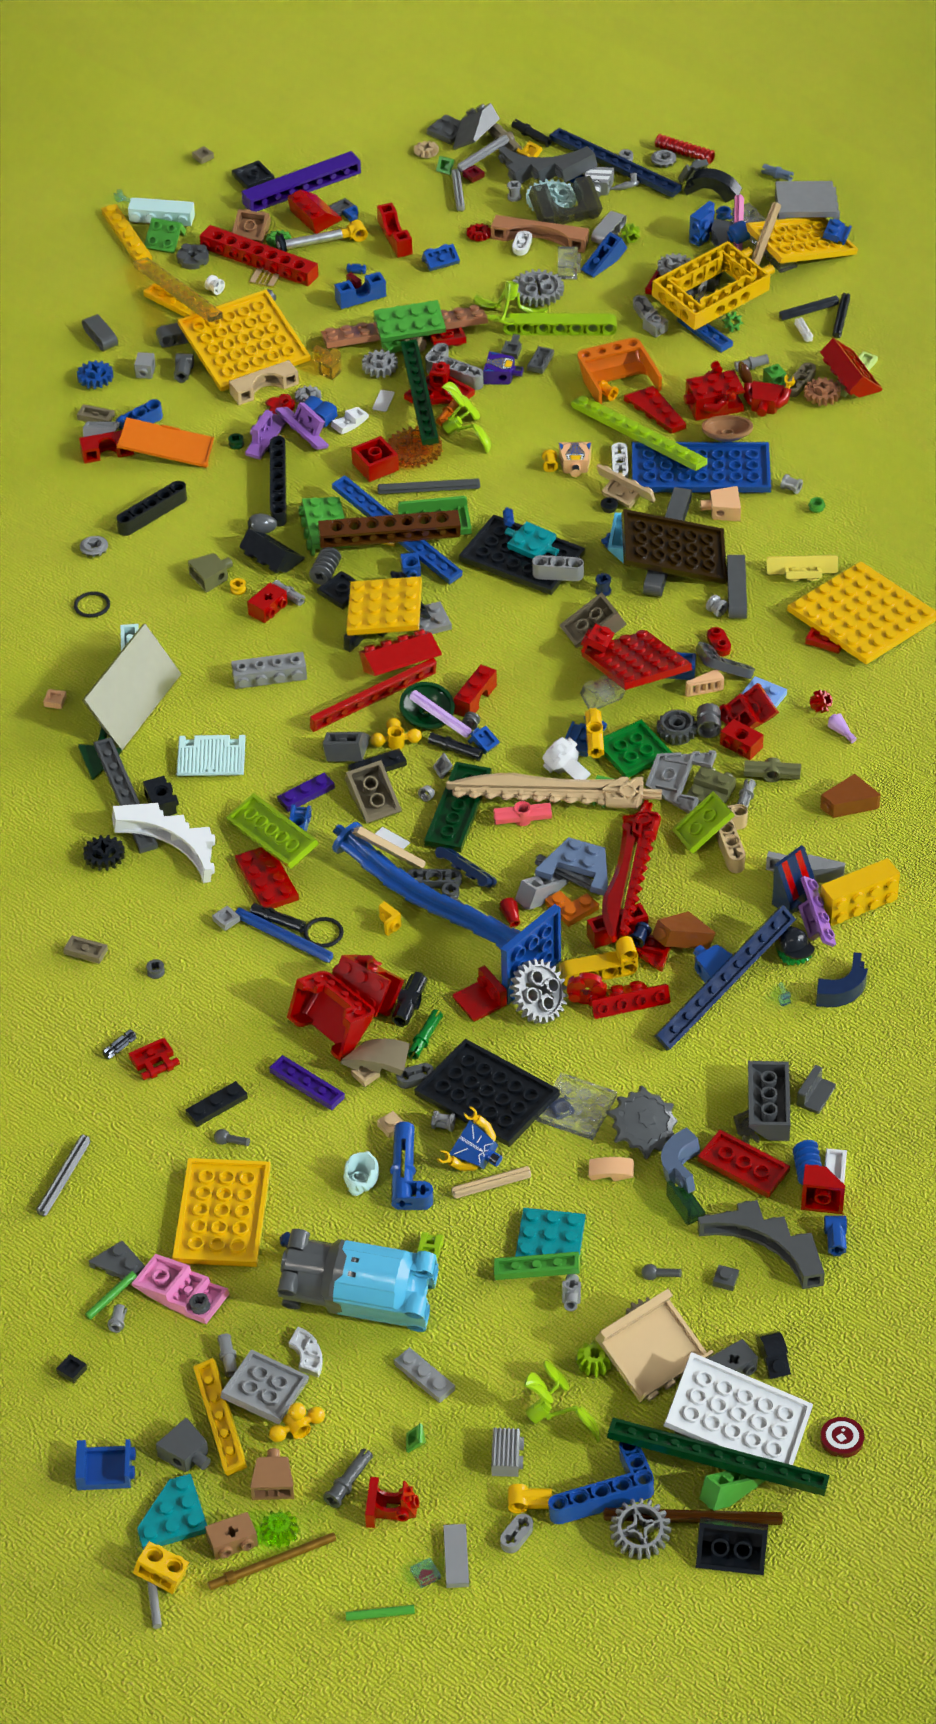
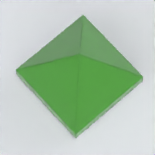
M439 156L436 171L451 175L455 159Z
M418 1424L406 1433V1452L410 1453L426 1444L422 1424Z

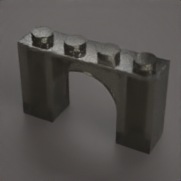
M591 176L575 179L572 188L577 198L578 206L574 208H563L557 205L552 199L547 184L532 186L528 195L538 221L567 224L572 221L579 222L583 219L599 217L603 207Z

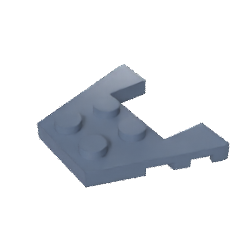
M570 837L535 870V876L548 880L552 879L556 867L593 877L594 880L590 892L603 896L608 888L605 848Z

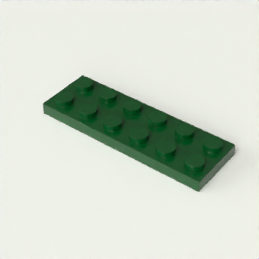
M455 762L448 781L492 774V768ZM445 787L424 839V846L451 848L461 853L483 796L474 799L469 797V795H463L458 798L453 796L452 790Z

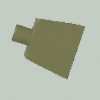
M214 553L188 561L189 575L206 593L227 581V569L233 567L232 560L229 557L221 560Z

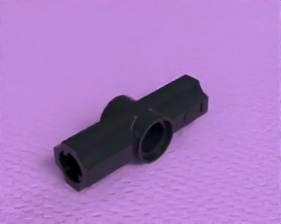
M415 972L411 974L405 989L400 990L397 1006L392 1015V1022L396 1026L404 1027L408 1025L414 1010L419 1009L422 993L427 984V977L423 973Z

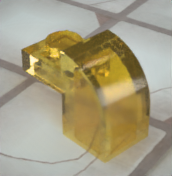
M316 345L313 348L314 362H317L319 365V374L333 380L342 370L341 353L335 347L332 350H328Z

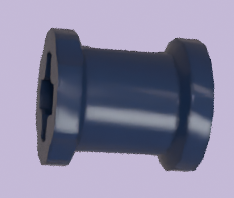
M607 573L598 574L595 579L597 582L595 592L597 595L602 592L605 597L611 594V577Z
M645 922L636 923L634 932L629 935L633 939L635 947L642 948L645 945V939L651 934L652 929Z

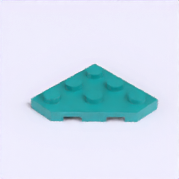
M191 1473L169 1479L137 1527L142 1549L147 1546L149 1541L156 1545L164 1546L206 1534L205 1526H207Z

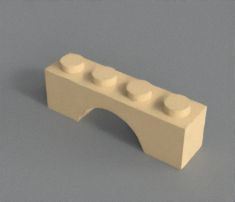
M289 360L229 381L230 395L238 405L253 401L255 392L260 388L277 386L287 389L299 384L298 370Z

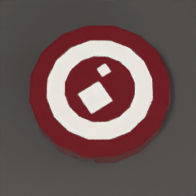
M835 1417L828 1420L820 1432L821 1445L826 1452L835 1457L838 1455L843 1456V1458H849L856 1455L862 1450L865 1440L864 1430L861 1425L847 1417Z

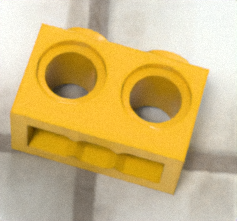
M149 1541L136 1562L133 1574L174 1594L186 1574L189 1562L181 1556L165 1550L162 1546Z

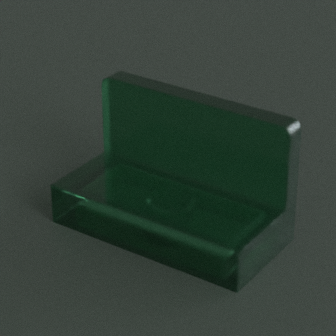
M672 1180L667 1181L666 1196L686 1225H690L698 1221V1217L706 1215V1212L692 1193L688 1194L683 1188L676 1187Z

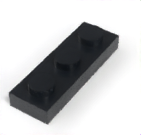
M400 748L349 764L348 770L351 771L381 760L386 772L407 766V760Z
M235 1081L185 1109L188 1118L198 1127L248 1099V1094Z

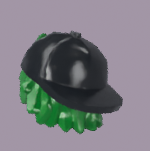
M788 927L775 941L778 956L787 965L805 964V961H809V958H812L814 953V946L808 941L805 932L796 927Z

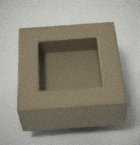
M203 146L193 151L192 157L203 164L213 159L214 153Z

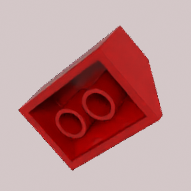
M300 189L287 196L290 211L315 234L342 221V218L316 194Z

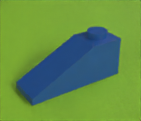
M609 232L581 268V271L594 278L617 262L627 250V246L622 238Z

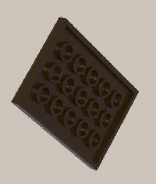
M623 509L621 518L624 565L726 584L728 579L723 528Z

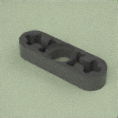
M411 869L407 872L410 876L416 878L419 883H424L430 888H442L448 882H454L458 886L462 884V874L456 869ZM436 876L439 879L436 881H431L429 878Z

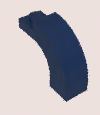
M854 952L852 969L846 977L837 980H818L817 1007L843 1006L853 1002L863 993L867 983L868 969L864 968L865 961H861L862 953Z

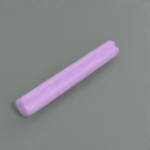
M417 690L410 694V700L463 737H469L472 732L470 727Z

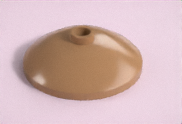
M735 415L715 416L702 423V431L708 437L720 442L738 441L748 436L753 430V423L749 419Z

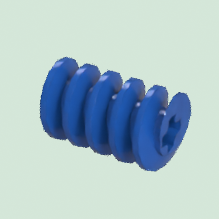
M803 1140L793 1148L796 1173L798 1175V1182L803 1185L805 1164L822 1166L818 1144L814 1140Z

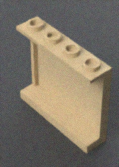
M666 1289L604 1328L595 1338L640 1403L645 1399L651 1401L659 1395L658 1391L662 1388L668 1390L676 1384L675 1380L682 1377L691 1352L706 1359L713 1354L712 1350L706 1352L671 1303L670 1299L673 1295L669 1289Z

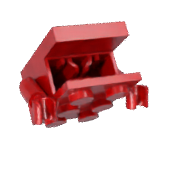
M718 361L712 362V370H709L704 376L686 379L684 402L688 405L695 421L744 412V405L738 394L745 393V390L734 370L722 372V367Z
M342 955L339 963L333 968L332 974L375 1009L374 1017H377L378 1012L385 1016H390L405 980L379 967L382 965V962H378L372 955Z

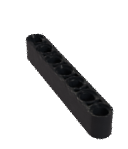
M274 436L270 439V514L276 519L277 527L284 526L287 522L285 439L281 436Z

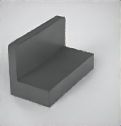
M817 1065L814 1066L798 1091L797 1106L819 1114L836 1088V1084L823 1079V1068Z

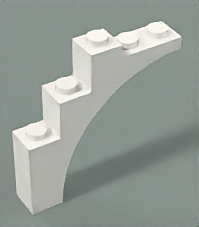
M158 803L113 806L112 822L115 833L142 834L157 838L174 846L193 862L201 875L203 883L211 882V875L215 873L214 863L210 862L212 846H215L214 834L211 835L210 827L189 828V823L185 822L184 815L164 816L163 810L159 809Z

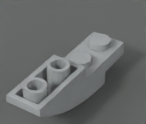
M769 851L766 859V870L774 871V865L787 855ZM808 854L817 883L829 882L844 876V862Z

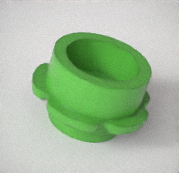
M820 497L812 498L808 504L809 509L814 513L822 512L826 506L824 500Z

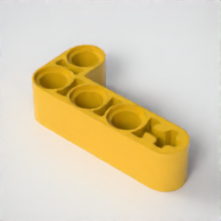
M624 936L616 941V951L561 962L558 968L559 972H561V978L565 979L563 982L565 986H567L570 977L573 975L574 978L578 977L583 972L599 975L602 980L632 975L637 971L638 953L633 939L629 936Z

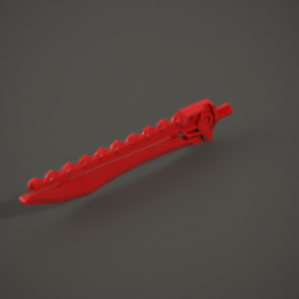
M644 800L640 811L634 815L622 817L623 832L619 859L602 901L603 921L611 942H616L619 925L621 936H626L631 931L628 925L634 921V918L631 916L637 910L634 904L640 900L637 894L642 890L639 884L645 880L642 874L648 869L645 864L651 859L648 854L653 850V847L650 844L656 840L661 816L658 812L651 811L653 803H649L648 800Z

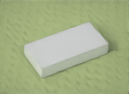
M826 1148L825 1167L844 1184L847 1150Z

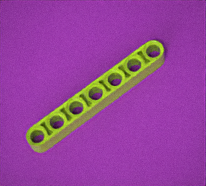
M509 313L505 317L514 319V324H503V330L507 335H613L617 331V318L614 314Z

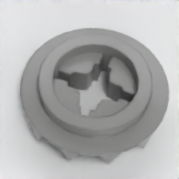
M659 150L652 154L651 160L655 166H665L667 168L668 165L673 166V163H676V155L669 150Z
M304 385L303 388H298L295 392V400L298 403H302L309 395L321 399V390L311 385L309 387Z
M100 536L87 537L80 543L81 552L86 554L87 557L90 555L93 557L95 555L101 556L102 553H106L108 548L107 540Z

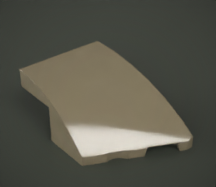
M395 1039L368 1040L345 1056L340 1064L357 1071L360 1066H363L377 1073H380L383 1068L401 1076L405 1068L410 1044Z

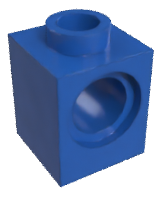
M418 552L400 554L402 572L408 577L421 576Z

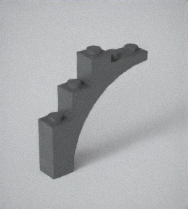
M505 146L498 148L499 160L507 166L510 180L519 181L520 183L532 177L535 180L545 182V179L550 180L556 176L566 183L598 166L595 153L587 146L577 151L554 157H528L512 152Z
M758 1200L737 1203V1211H726L724 1213L698 1217L697 1230L699 1237L722 1235L750 1240L766 1247L783 1259L796 1274L802 1289L824 1285L825 1273L812 1233L790 1236L785 1217H772L764 1220Z

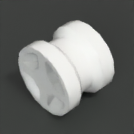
M210 275L205 281V288L219 295L225 288V282L222 279H218L215 275Z

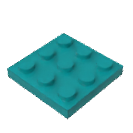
M523 1208L515 1257L579 1252L580 1256L586 1214Z

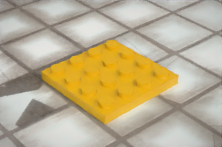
M421 576L351 582L346 629L347 636L418 631L422 593Z

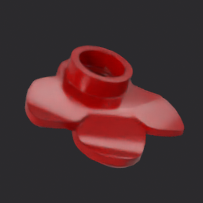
M281 394L279 397H271L265 401V404L270 407L269 411H272V414H277L275 412L276 408L288 407L292 411L295 409V401L289 394Z

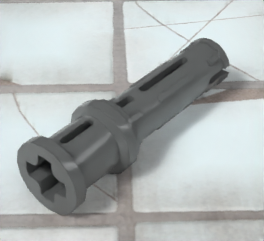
M361 1449L344 1474L336 1478L332 1488L324 1493L323 1499L328 1505L333 1508H339L345 1495L350 1494L352 1484L373 1458L369 1450L365 1453L366 1449Z

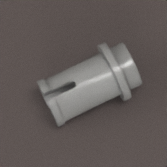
M117 1304L113 1307L108 1327L114 1333L124 1329V1318L127 1312V1308L124 1305Z

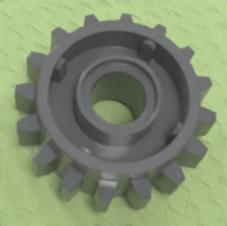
M671 710L665 712L663 716H660V720H657V734H659L660 739L662 738L669 744L682 745L694 739V734H697V721H694V716H691L686 711Z

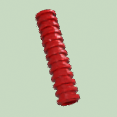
M658 134L655 139V147L664 148V150H669L673 153L677 152V154L682 156H690V158L695 160L707 159L708 164H711L715 158V151H710V149L693 145L692 143L688 144V142L680 141L679 139L675 140V138Z

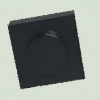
M69 1354L56 1368L58 1375L74 1384L87 1370V1364Z

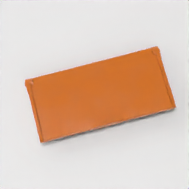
M126 417L117 448L207 468L214 437L180 430L168 425H158Z

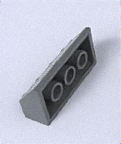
M748 1061L749 1128L770 1141H789L790 1139L789 1062Z

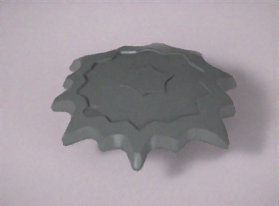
M639 1086L638 1092H629L627 1098L618 1096V1107L606 1113L614 1119L612 1127L617 1131L614 1142L627 1141L630 1148H639L645 1159L649 1158L654 1149L662 1151L666 1141L674 1135L673 1128L678 1122L672 1114L674 1104L665 1103L660 1095L651 1094L643 1086Z

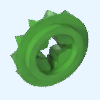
M284 230L271 231L267 234L266 243L276 248V234L280 236L282 233L285 240L291 239V235Z

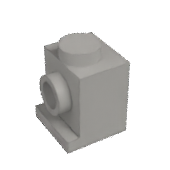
M654 309L643 315V329L656 338L668 331V320L658 314L657 309Z

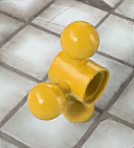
M390 718L386 723L388 736L374 733L370 738V742L374 747H381L385 742H388L390 749H402L405 745L404 740L417 743L421 740L422 734L416 728L410 729L408 733L404 734L400 720Z
M299 1402L291 1404L288 1413L283 1418L286 1426H272L269 1431L270 1439L274 1442H282L289 1432H291L295 1439L304 1438L311 1431L310 1422L319 1424L324 1420V1410L315 1406L305 1416L306 1409L303 1404Z

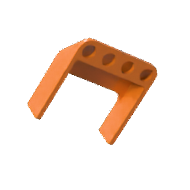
M628 338L582 349L577 354L583 381L594 400L602 404V390L599 383L602 380L610 382L637 374H645L650 378L658 391L662 389V375L641 341L637 338Z

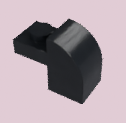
M775 1330L755 1335L759 1356L764 1357L768 1379L790 1375L791 1372L787 1358L788 1350L781 1332Z

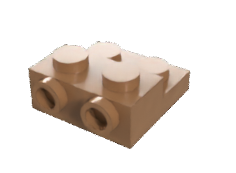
M238 209L232 233L263 243L264 236L268 233L271 222L269 213Z

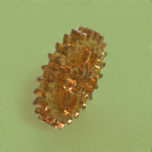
M410 426L409 430L402 428L403 432L397 430V435L392 434V438H389V442H387L398 454L399 466L402 464L405 467L411 465V468H414L415 465L420 468L422 464L427 466V463L433 464V460H438V456H441L442 452L440 436H438L439 443L422 446L418 426L415 429H412Z

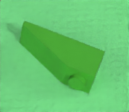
M731 1471L705 1476L699 1499L713 1511L730 1507L765 1482V1480Z

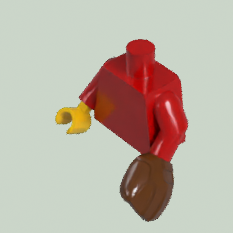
M742 361L738 364V374L744 383L745 393H743L746 402L751 405V410L757 412L758 416L764 417L766 414H775L778 409L788 403L791 393L790 387L795 384L794 376L790 382L787 381L788 375L784 377L785 387L780 384L752 382L749 367Z

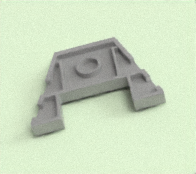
M709 750L707 753L693 751L691 754H681V752L657 754L645 784L646 789H662V798L689 814L699 802L698 797L682 794L692 765L712 768L717 755L716 751Z

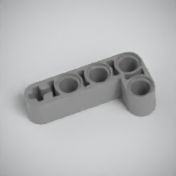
M438 343L426 354L425 364L428 374L432 369L433 363L442 361L450 364L451 377L475 390L483 388V370L450 358L447 344Z

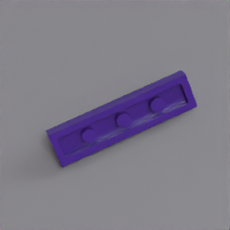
M283 1055L269 1067L270 1073L331 1111L345 1099L344 1092Z

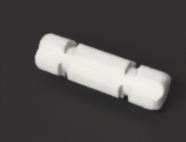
M796 318L794 324L805 342L812 341L813 334L803 318Z

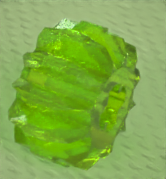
M279 1509L278 1513L271 1511L270 1516H264L263 1523L260 1526L263 1540L268 1541L270 1547L277 1544L279 1549L281 1544L289 1547L290 1541H296V1534L299 1532L297 1518L291 1516L290 1511L283 1513L281 1509Z

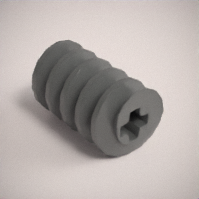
M332 547L321 549L309 572V576L314 583L323 585L331 579L341 560V554L338 550Z

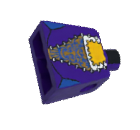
M489 351L483 370V384L509 385L513 376L522 377L523 367L515 366V358L513 356Z

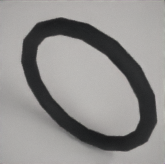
M100 592L83 593L74 602L76 613L87 618L101 616L110 608L108 596ZM89 595L101 596L107 602L106 607L101 612L95 614L83 613L78 609L77 605L82 598Z
M318 917L311 920L303 931L306 940L323 948L336 945L344 934L340 922L329 917ZM329 921L338 926L340 933L334 941L320 944L310 940L307 931L316 922Z

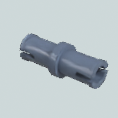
M764 164L762 168L765 170H761L762 174L773 176L775 179L780 178L792 181L793 177H790V175L794 176L793 172L783 170L779 166L773 167Z

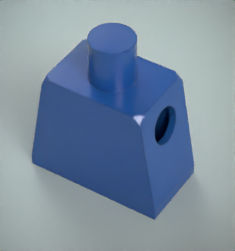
M699 945L693 952L696 956L695 971L706 983L733 954L719 945H714L707 950L702 945Z

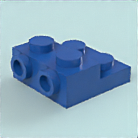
M708 201L690 215V243L700 247L709 240V232H711L714 222L715 203Z

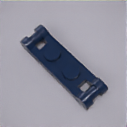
M438 847L435 850L437 858L449 860L452 862V867L464 870L466 872L465 875L473 880L477 879L479 886L489 888L496 886L497 880L494 876L453 849Z

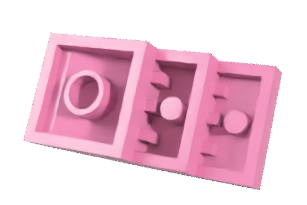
M158 1254L152 1257L132 1282L134 1288L155 1301L204 1324L208 1323L229 1296L228 1288L210 1283L209 1277L191 1271L190 1266ZM197 1293H204L209 1299L210 1309L204 1314H195L189 1303L190 1298Z

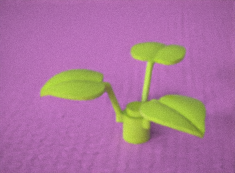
M506 281L505 289H503V293L497 303L483 299L477 294L474 298V303L478 306L501 308L500 303L505 296L506 303L503 316L487 315V319L507 325H513L515 322L514 319L505 317L509 300H514L515 297L517 298L518 308L526 313H545L549 308L522 306L519 298L520 292H518L519 283Z
M447 382L442 388L450 393L459 406L448 417V420L442 423L444 430L450 435L456 430L459 432L464 429L473 428L487 454L491 447V440L483 428L476 424L461 427L463 424L461 419L469 413L474 420L480 419L478 410L465 395H462L459 388L453 382ZM461 407H465L467 409V411L460 417H455V415L461 409Z
M545 1360L543 1362L544 1368L555 1381V1385L548 1391L547 1386L536 1373L531 1372L526 1377L524 1387L533 1390L541 1397L526 1409L527 1416L533 1423L537 1424L545 1417L549 1420L554 1416L575 1411L582 1422L594 1434L598 1443L600 1441L598 1424L584 1407L573 1406L550 1413L552 1409L551 1404L553 1403L551 1395L559 1386L564 1391L569 1390V1383L566 1377L551 1362Z

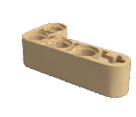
M742 804L728 806L735 816L715 834L728 870L732 873H740L745 868V851L737 830L747 826L748 808Z

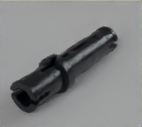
M518 119L513 120L511 127L520 131L522 135L529 136L546 147L552 144V138L533 129L528 123L525 124Z
M433 732L429 735L428 744L441 747L444 751H453L480 761L482 758V749L455 741L449 736L444 737Z
M254 903L250 908L251 913L269 922L300 933L305 930L306 921L277 912L272 907L267 908Z

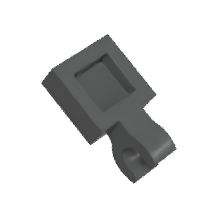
M513 334L511 342L505 341L501 354L513 356L517 359L522 349V344L519 341L520 335Z

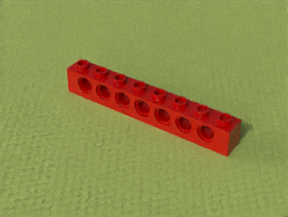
M209 225L200 234V245H205L208 251L258 269H263V271L271 272L272 274H279L280 277L302 285L309 286L319 276L318 263L221 228Z

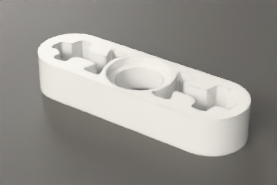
M618 442L612 445V471L618 473L619 470H622V474L628 478L627 446L624 443Z

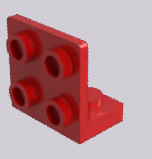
M485 965L478 968V982L453 994V999L473 1022L507 1006L506 988Z

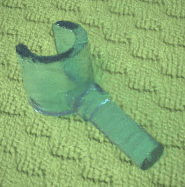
M121 189L116 190L117 194L113 193L117 202L131 201L130 198L123 195Z
M781 982L778 985L782 994L778 995V1000L781 1006H785L791 1003V993L785 990L784 984Z

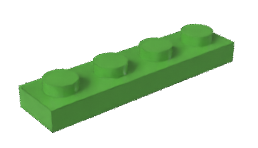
M579 1252L494 1258L495 1280L580 1274Z

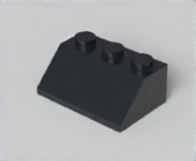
M249 528L239 546L245 550V555L251 558L256 557L258 563L265 566L266 564L269 565V569L275 573H279V571L287 573L305 558L268 534Z
M701 1517L696 1568L764 1575L769 1524Z

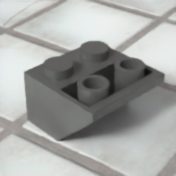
M327 732L323 741L326 760L335 762L363 761L370 735L364 732Z

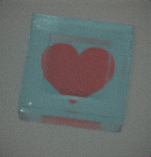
M431 1558L410 1567V1572L420 1588L441 1579V1574Z

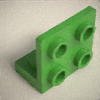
M151 218L144 245L147 249L175 253L179 235L185 236L186 229L181 222Z

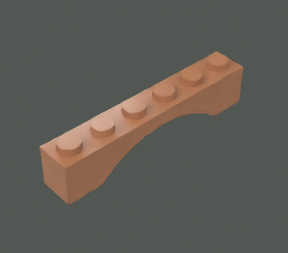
M496 215L491 225V239L510 241L515 239L518 232L529 231L532 234V238L550 240L562 245L569 251L582 253L585 252L589 242V228Z

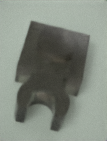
M749 1109L733 1116L737 1133L742 1137V1141L749 1144V1140L753 1138L756 1143H759V1136L754 1130L749 1128Z

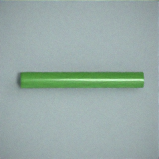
M131 1271L85 1313L86 1317L91 1320L132 1283L137 1275Z
M414 1605L349 1611L346 1612V1621L415 1614Z

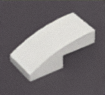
M359 407L346 410L344 417L332 420L331 427L341 434L347 433L362 424L369 417V414Z

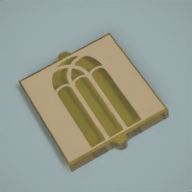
M256 268L249 283L259 285L260 287L274 288L280 275L272 274L265 269Z

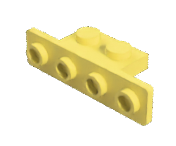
M837 555L767 557V574H785L786 579L790 581H799L806 578L809 581H816L817 578H822V573L838 572Z

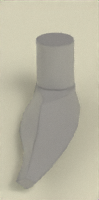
M630 173L631 181L616 185L611 190H623L638 185L640 181H637V173Z

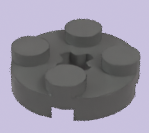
M183 244L177 252L178 264H182V267L185 269L200 268L199 265L202 264L205 266L209 262L207 247L205 245Z

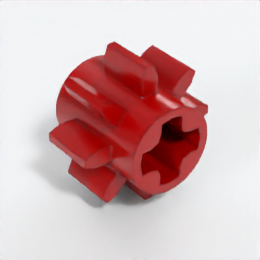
M826 690L814 691V696H810L811 708L815 712L824 713L829 711L828 707H831L833 702L832 696Z

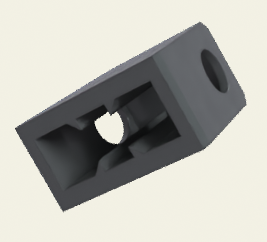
M187 1418L182 1420L156 1443L157 1456L184 1472L189 1471L195 1465L204 1470L210 1464L211 1460L206 1456L208 1453L207 1441Z

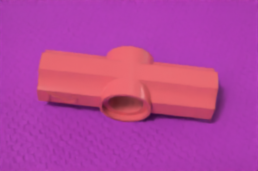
M519 801L514 807L493 809L495 825L516 823L519 826H527L534 820L552 819L550 803L530 805L526 801Z

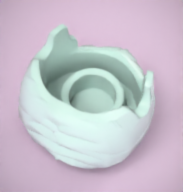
M369 1151L353 1154L346 1161L343 1178L347 1188H349L348 1191L353 1196L369 1191L376 1184L379 1175V1166L376 1158Z

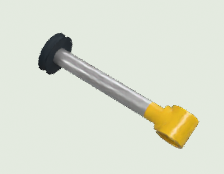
M353 220L344 229L285 240L282 233L280 236L276 234L275 243L277 249L287 252V249L343 238L361 242L367 238L368 232L360 220Z

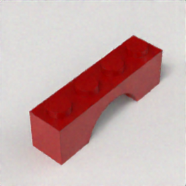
M393 203L378 205V223L397 258L412 255V238L408 230L402 231L397 210Z

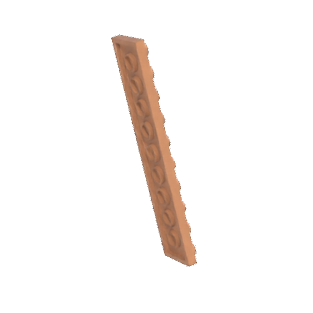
M471 305L469 308L457 307L450 311L441 310L446 330L488 323L486 313L478 305ZM375 322L368 324L358 323L356 326L344 325L341 328H326L324 331H321V337L327 349L380 340Z

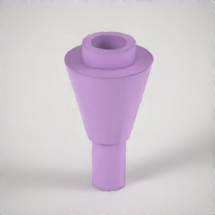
M833 714L828 719L827 726L845 736L851 743L856 741L857 738L850 732L842 714Z

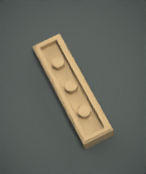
M361 826L354 828L352 832L353 835L416 869H423L426 864L424 860Z

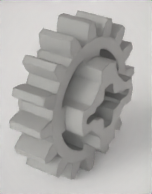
M674 253L672 255L666 254V257H661V260H658L657 271L659 275H664L691 261V258H686V255L682 256L680 253L677 255Z
M383 349L380 352L374 350L373 353L369 351L368 355H364V359H362V370L365 371V374L370 373V377L376 375V378H379V376L385 378V375L391 376V372L395 373L396 369H398L397 357H395L394 353L390 354L389 350L386 352Z

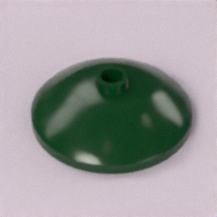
M418 682L404 690L400 698L399 708L404 719L412 726L424 730H433L446 725L410 700V694L414 690H417L453 716L455 709L453 697L441 685L432 682Z

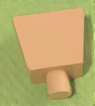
M738 486L710 491V500H700L701 511L711 510L712 519L740 521L741 505Z

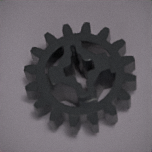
M100 835L99 839L93 837V842L88 841L87 846L83 848L86 865H91V869L98 867V871H101L102 868L108 871L109 867L115 869V864L121 865V859H125V849L122 846V841H117V837L110 839V835H107L106 838Z

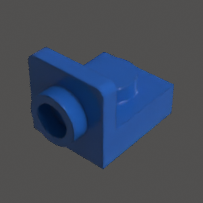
M487 726L473 730L470 733L471 738L468 740L469 744L475 742L483 750L484 754L500 743Z

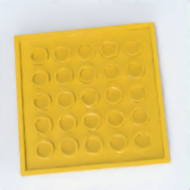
M267 289L178 319V326L221 392L230 389L229 381L289 360L293 366L311 361L310 354Z
M861 561L792 602L787 607L789 613L811 628L814 627L820 634L827 636L836 645L839 644L842 649L864 664L870 663L936 621V611Z

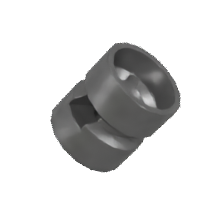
M706 703L698 707L697 732L701 737L714 738L720 734L721 711L717 705Z

